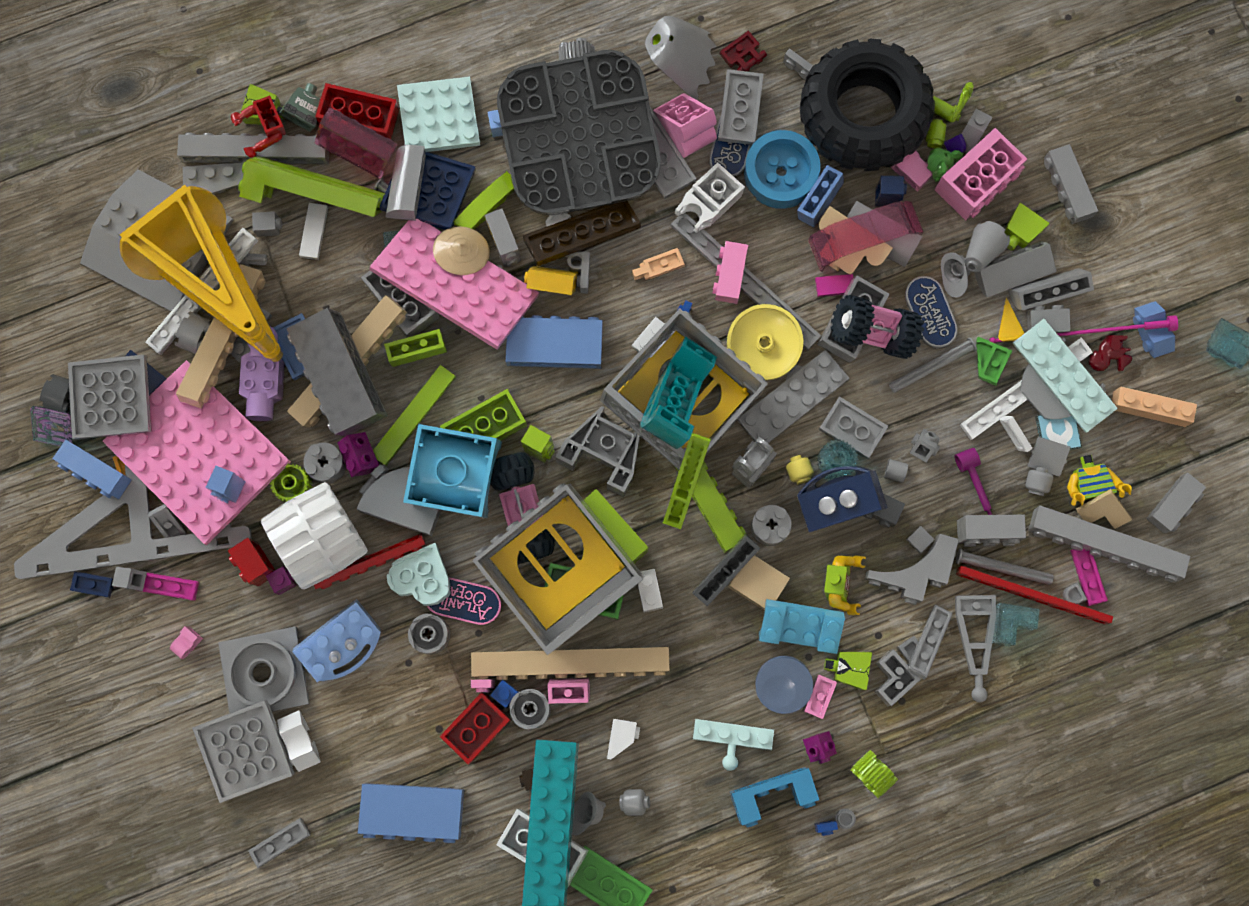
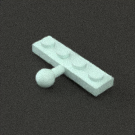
M695 719L693 740L728 744L727 755L723 758L722 765L726 770L732 771L738 766V760L735 757L736 746L772 750L774 730Z

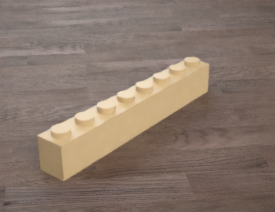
M240 264V268L257 300L259 291L265 285L263 273L260 270ZM213 318L176 392L180 402L201 409L204 403L208 402L209 392L212 386L214 387L217 384L218 374L220 370L224 369L226 358L233 351L236 337H239L216 318Z
M387 295L383 297L351 335L365 366L369 362V357L380 350V344L391 337L393 334L392 330L405 320V315L408 313ZM312 384L305 389L287 411L304 427L316 425L320 419L319 416L322 414L319 407L321 403L312 393Z

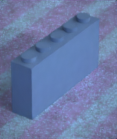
M533 315L531 318H524L523 316L507 337L506 364L507 366L601 369L603 321L597 317L580 319V317L572 316L569 319H561L560 316H551L550 318H542L539 315Z
M362 784L358 834H363L364 838H375V835H383V839H395V836H403V840L414 841L415 837H423V841L435 842V838H440L445 843H455V839L461 838L464 789Z

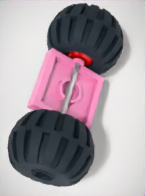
M524 452L496 458L492 471L490 485L495 490L512 489L511 491L499 494L508 526L514 521L518 520L520 522L523 520L521 516L529 509L534 508L535 510L539 507L537 505L539 499L535 485L519 487L531 482L535 473L531 458ZM545 529L527 543L526 547L537 560L553 553L555 547L554 537ZM520 551L518 564L530 562L524 553Z

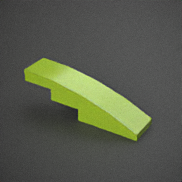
M506 171L488 186L455 219L454 225L474 230L486 220L485 215L493 212L506 201L508 195L515 191L511 174Z

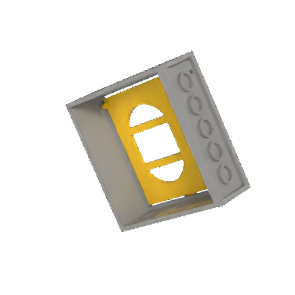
M680 308L606 386L600 399L606 407L679 470L689 440L680 448L674 449L641 428L640 424L649 399L658 382L661 367L672 358L685 336L717 356L715 366L709 373L713 381L696 398L693 410L717 384L721 388L719 405L712 412L700 416L691 414L688 423L694 426L692 433L710 438L750 394L749 398L710 440L706 455L767 386L763 376L753 372L748 363L739 360L734 351L725 348L716 336L710 335L702 324L696 323L687 311H682ZM674 330H676V331L673 333V335H672V336L660 347V349L650 358V356L658 349V347L672 334V332H673ZM641 366H643V367L633 376V378L620 390V392H618V390L631 378V376H632Z
M564 483L553 490L554 495L551 497L545 496L537 503L538 508L526 511L521 516L523 520L520 522L517 520L506 528L508 532L495 536L490 541L492 545L489 547L486 545L475 553L476 557L472 560L547 655L645 577L571 484L565 485ZM568 494L572 497V499L576 502V504L580 507V509L584 512V514L588 517V519L592 522V524L596 527V529L600 532V534L604 537V539L608 542V544L624 562V564L627 566L626 568H624L625 566L622 564V562L618 559V557L614 554V552L610 549V547L594 529V527L583 515V513L579 510V508L575 505V503L571 500V498L567 496ZM553 524L568 525L580 535L584 547L581 560L555 530ZM545 529L551 533L575 564L571 570L557 581H553L526 547L527 543ZM520 551L524 553L544 578L548 587L532 585L523 578L518 568V555ZM488 558H490V559L492 560V562H493V563L496 565V567L500 570V572L503 574V576L499 573V571L495 568V566L491 563V561H490ZM538 620L542 623V625L546 628L547 631H545V629L541 626Z

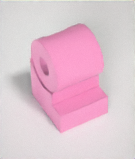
M184 626L180 631L181 634L170 646V650L180 659L186 658L203 639L191 627Z

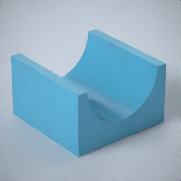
M418 424L403 503L487 518L489 512L488 494L495 459L498 451L501 449L502 442L497 438Z

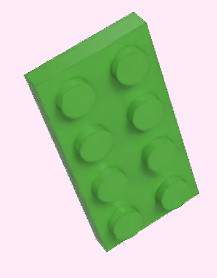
M584 845V848L589 851L571 881L570 886L601 906H643L653 889Z

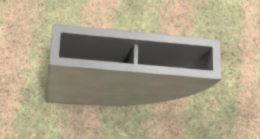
M410 467L397 469L383 475L362 496L357 507L359 512L432 537L441 510L403 503Z

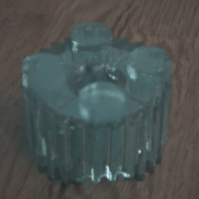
M837 439L831 440L829 443H826L817 456L818 469H821L820 473L836 467L856 466L858 461L857 450H854L851 444L848 445V442L844 443V440L841 441V439L838 441ZM835 456L841 459L840 463H836L833 460ZM854 470L834 472L825 476V478L832 480L842 476H849Z

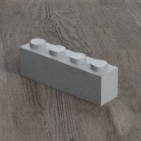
M1070 144L1049 151L1044 157V165L1046 169H1049L1052 184L1056 186L1059 200L1065 206L1066 217L1070 219L1072 224L1092 218L1098 212V209Z

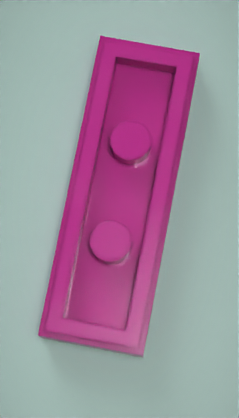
M1071 549L1070 552L1078 578L1087 598V606L1108 601L1094 556L1090 555V551H1086V549L1082 551Z
M147 572L143 591L141 592L195 601L199 582Z

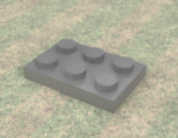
M839 396L819 430L866 459H869L887 430L888 425Z

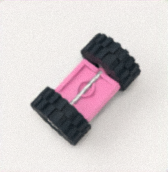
M846 295L844 299L841 298L840 304L836 305L837 310L833 311L832 315H834V318L831 319V323H833V326H831V331H833L832 337H835V341L843 344L858 346V344L866 343L881 347L887 355L907 359L912 357V353L915 354L917 352L916 347H920V339L923 340V335L921 334L924 332V327H922L924 322L921 320V315H918L916 312L901 308L894 309V311L872 305V302L868 299L854 295Z

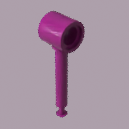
M972 447L955 454L954 458L957 467L961 472L968 470L984 511H987L988 515H992L991 505L975 467L981 465L976 449Z

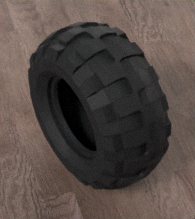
M870 38L868 42H859L857 39L844 43L840 49L837 47L833 48L821 57L818 64L812 66L802 88L800 119L804 124V132L808 140L818 147L819 153L827 160H834L840 163V167L849 170L862 168L865 172L878 171L882 166L887 168L902 162L908 154H913L922 144L924 137L928 134L934 116V89L929 76L923 73L922 64L913 55L908 56L903 47L895 43L892 46L881 43L882 39ZM872 86L882 90L891 98L896 114L889 121L881 125L861 126L851 122L843 115L837 100L844 92L853 87Z

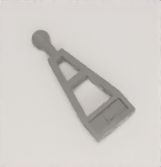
M996 595L955 596L956 620L970 675H975V688L972 690L971 695L974 701L984 702L988 694L986 689L983 688V675L988 674L996 622ZM989 615L985 643L969 642L963 616ZM971 649H984L981 669L975 668Z

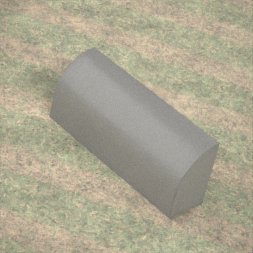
M404 145L397 149L386 218L416 221L426 159L424 146Z
M858 201L855 202L847 218L893 247L887 258L903 267L907 265L922 238L921 235Z
M1041 241L997 257L980 272L974 273L980 290L986 297H990L1055 273L1056 267L1050 244Z
M1077 268L1009 289L1008 292L1014 306L1023 311L1093 291L1094 287L1091 272Z

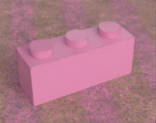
M726 241L725 247L720 248L719 258H722V264L717 265L716 276H719L718 283L714 282L713 294H716L715 300L734 304L738 303L748 249L747 244Z

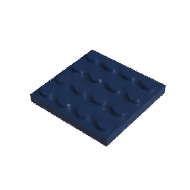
M425 152L426 159L416 219L440 229H451L475 174L476 166ZM391 181L379 206L381 211L386 212Z

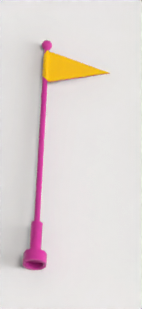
M1007 297L998 339L994 337L989 339L990 342L995 344L997 342L1015 341L1024 334ZM1176 315L1167 316V320L1144 322L1141 325L1060 332L1057 335L1068 336L1144 328L1145 330L1167 328L1168 331H1177L1178 318Z

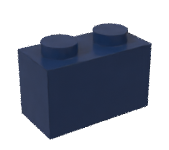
M904 176L880 177L875 188V207H898L900 201H903L904 194L906 195L907 183H904Z

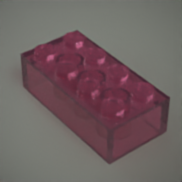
M329 107L319 124L314 142L316 145L379 179L383 177L389 167L397 144L391 139L385 138L375 130L365 127L357 120L351 119Z

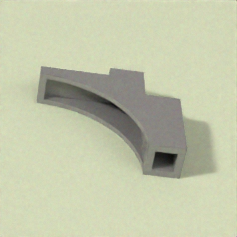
M939 534L936 536L928 553L915 565L895 572L869 570L866 572L865 580H868L869 584L878 587L881 584L886 585L891 591L899 592L902 590L900 598L905 599L906 603L916 605L923 602L928 582H930L929 585L941 588V585L945 586L948 584L959 539Z

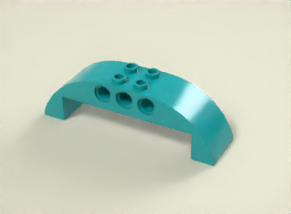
M685 336L652 392L641 420V428L674 449L683 446L690 439L694 426L688 422L701 384L715 366L717 356Z

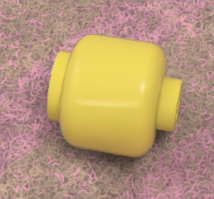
M801 455L790 458L791 462L786 465L790 480L796 482L797 485L810 481L814 475L810 460L806 457L802 458Z

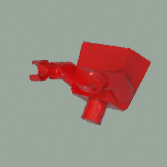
M270 95L253 101V105L243 109L241 113L234 112L231 114V120L235 126H238L243 119H247L252 115L259 116L267 138L256 143L254 147L244 148L245 154L250 158L256 157V152H261L279 142L282 136L286 134Z

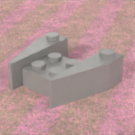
M601 406L564 440L555 457L556 463L573 471L581 455L585 454L614 469L607 482V489L624 497L633 481L640 435L602 418L605 413V407Z

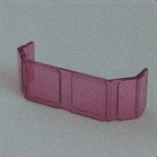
M899 201L828 225L826 228L812 234L808 240L820 272H822L827 265L844 256L908 234L922 235L924 232L912 202Z

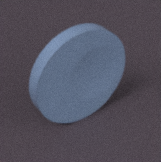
M790 656L774 657L765 662L759 669L755 680L756 693L761 703L769 710L781 714L793 713L803 708L810 700L813 692L812 676L807 666L800 660Z

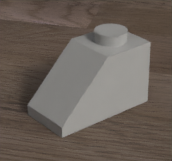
M975 109L962 132L967 145L965 154L977 145L992 119L991 116L978 109Z

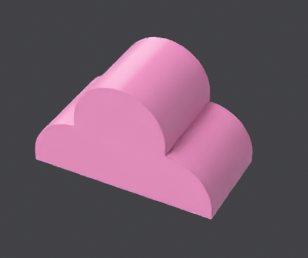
M685 93L653 110L683 158L717 139L714 129L717 122L713 109Z

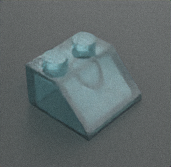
M1221 318L1207 342L1206 351L1212 357H1219L1224 360L1229 366L1241 369L1249 360V332Z

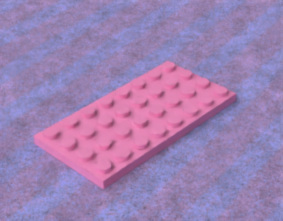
M416 219V221L408 220L371 264L370 271L498 350L539 296V292L534 289H527V284L490 261H487L481 270L470 275H455L447 272L439 266L433 255L434 241L442 232L419 219Z

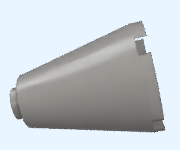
M991 221L977 224L973 230L964 262L968 270L980 272L1007 249L1010 237L1009 235L1006 236L1004 233L1005 229L1002 226Z

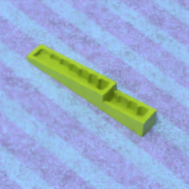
M692 433L663 520L664 524L678 529L682 528L711 439Z

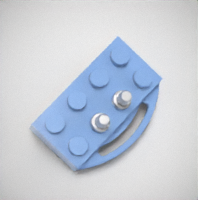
M356 599L295 646L292 652L316 682L337 679L353 672L370 657L378 643L381 629ZM366 644L371 646L366 655L357 664L337 674L333 672L334 669L352 661Z

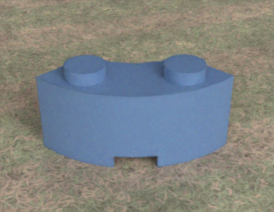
M1156 301L1134 308V325L1167 320L1165 310ZM1167 328L1138 329L1145 352H1149L1153 358L1175 351V335L1172 331H1168Z

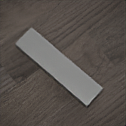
M937 605L933 606L907 668L908 672L924 680L927 678L952 617L951 612Z

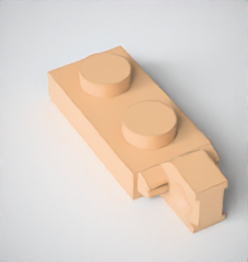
M676 248L643 260V263L639 264L640 268L632 270L634 280L645 278V280L653 279L685 267V263L679 249Z

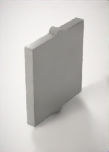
M1038 437L1034 449L1031 450L1032 454L1028 467L1036 469V467L1046 468L1048 473L1060 477L1064 464L1067 463L1066 459L1071 447Z

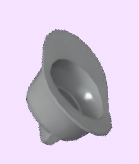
M953 252L947 253L942 257L941 271L945 291L951 297L957 298L966 292L968 276L971 271L967 269L964 263L965 257Z
M585 792L574 804L572 835H580L590 825L598 824L603 817L606 804L597 799L591 792Z

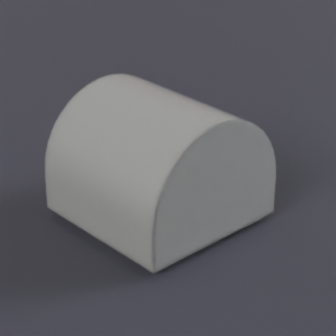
M889 459L884 478L903 483L907 474L908 464Z

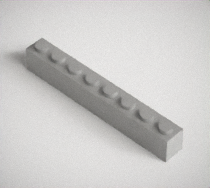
M194 133L179 134L177 156L182 162L189 163L246 162V160L251 158L245 154L244 148L254 147L256 143L267 138V135L259 134L254 136L247 133L240 135L223 133L222 135H214L212 133H204L203 135H196ZM296 134L295 136L283 135L279 142L256 153L257 156L284 164H329L330 143L326 136L320 134L314 136H305L303 134Z
M1040 505L1034 509L1028 529L1036 537H1047L1052 539L1054 543H1065L1071 545L1072 549L1079 551L1083 549L1089 550V554L1092 556H1103L1108 558L1110 562H1121L1127 564L1128 568L1145 570L1147 574L1165 577V580L1169 582H1178L1185 578L1190 560L1188 555Z

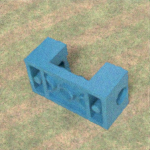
M803 767L730 791L739 823L747 828L757 825V821L761 820V816L754 795L762 797L770 794L769 790L775 788V790L780 791L789 788L788 784L797 805L799 804L804 809L815 806V801H818L819 797L809 768Z

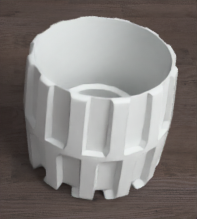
M322 483L292 498L261 519V524L273 547L301 589H307L331 577L365 555L368 551L328 483Z

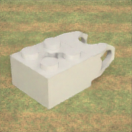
M717 162L685 194L683 201L676 208L675 214L679 216L689 211L696 213L699 216V221L695 225L694 231L697 233L711 226L742 197L745 186Z

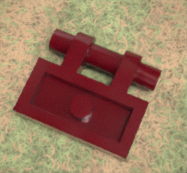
M748 30L723 48L719 55L730 68L737 64L739 68L736 70L749 72L751 67L755 64L759 65L763 61L762 59L767 56V53L764 50L759 53L756 51L760 44ZM750 55L752 58L745 63L743 59Z

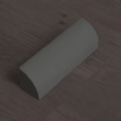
M745 534L692 593L708 606L761 548Z

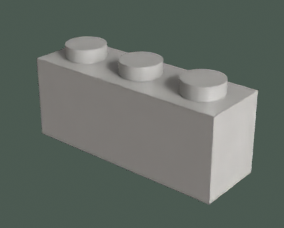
M1189 473L1181 475L1146 519L1164 534L1171 531L1174 532L1181 525L1179 522L1181 518H1185L1192 511L1191 506L1194 502L1197 503L1203 498L1204 494L1202 492L1206 487Z

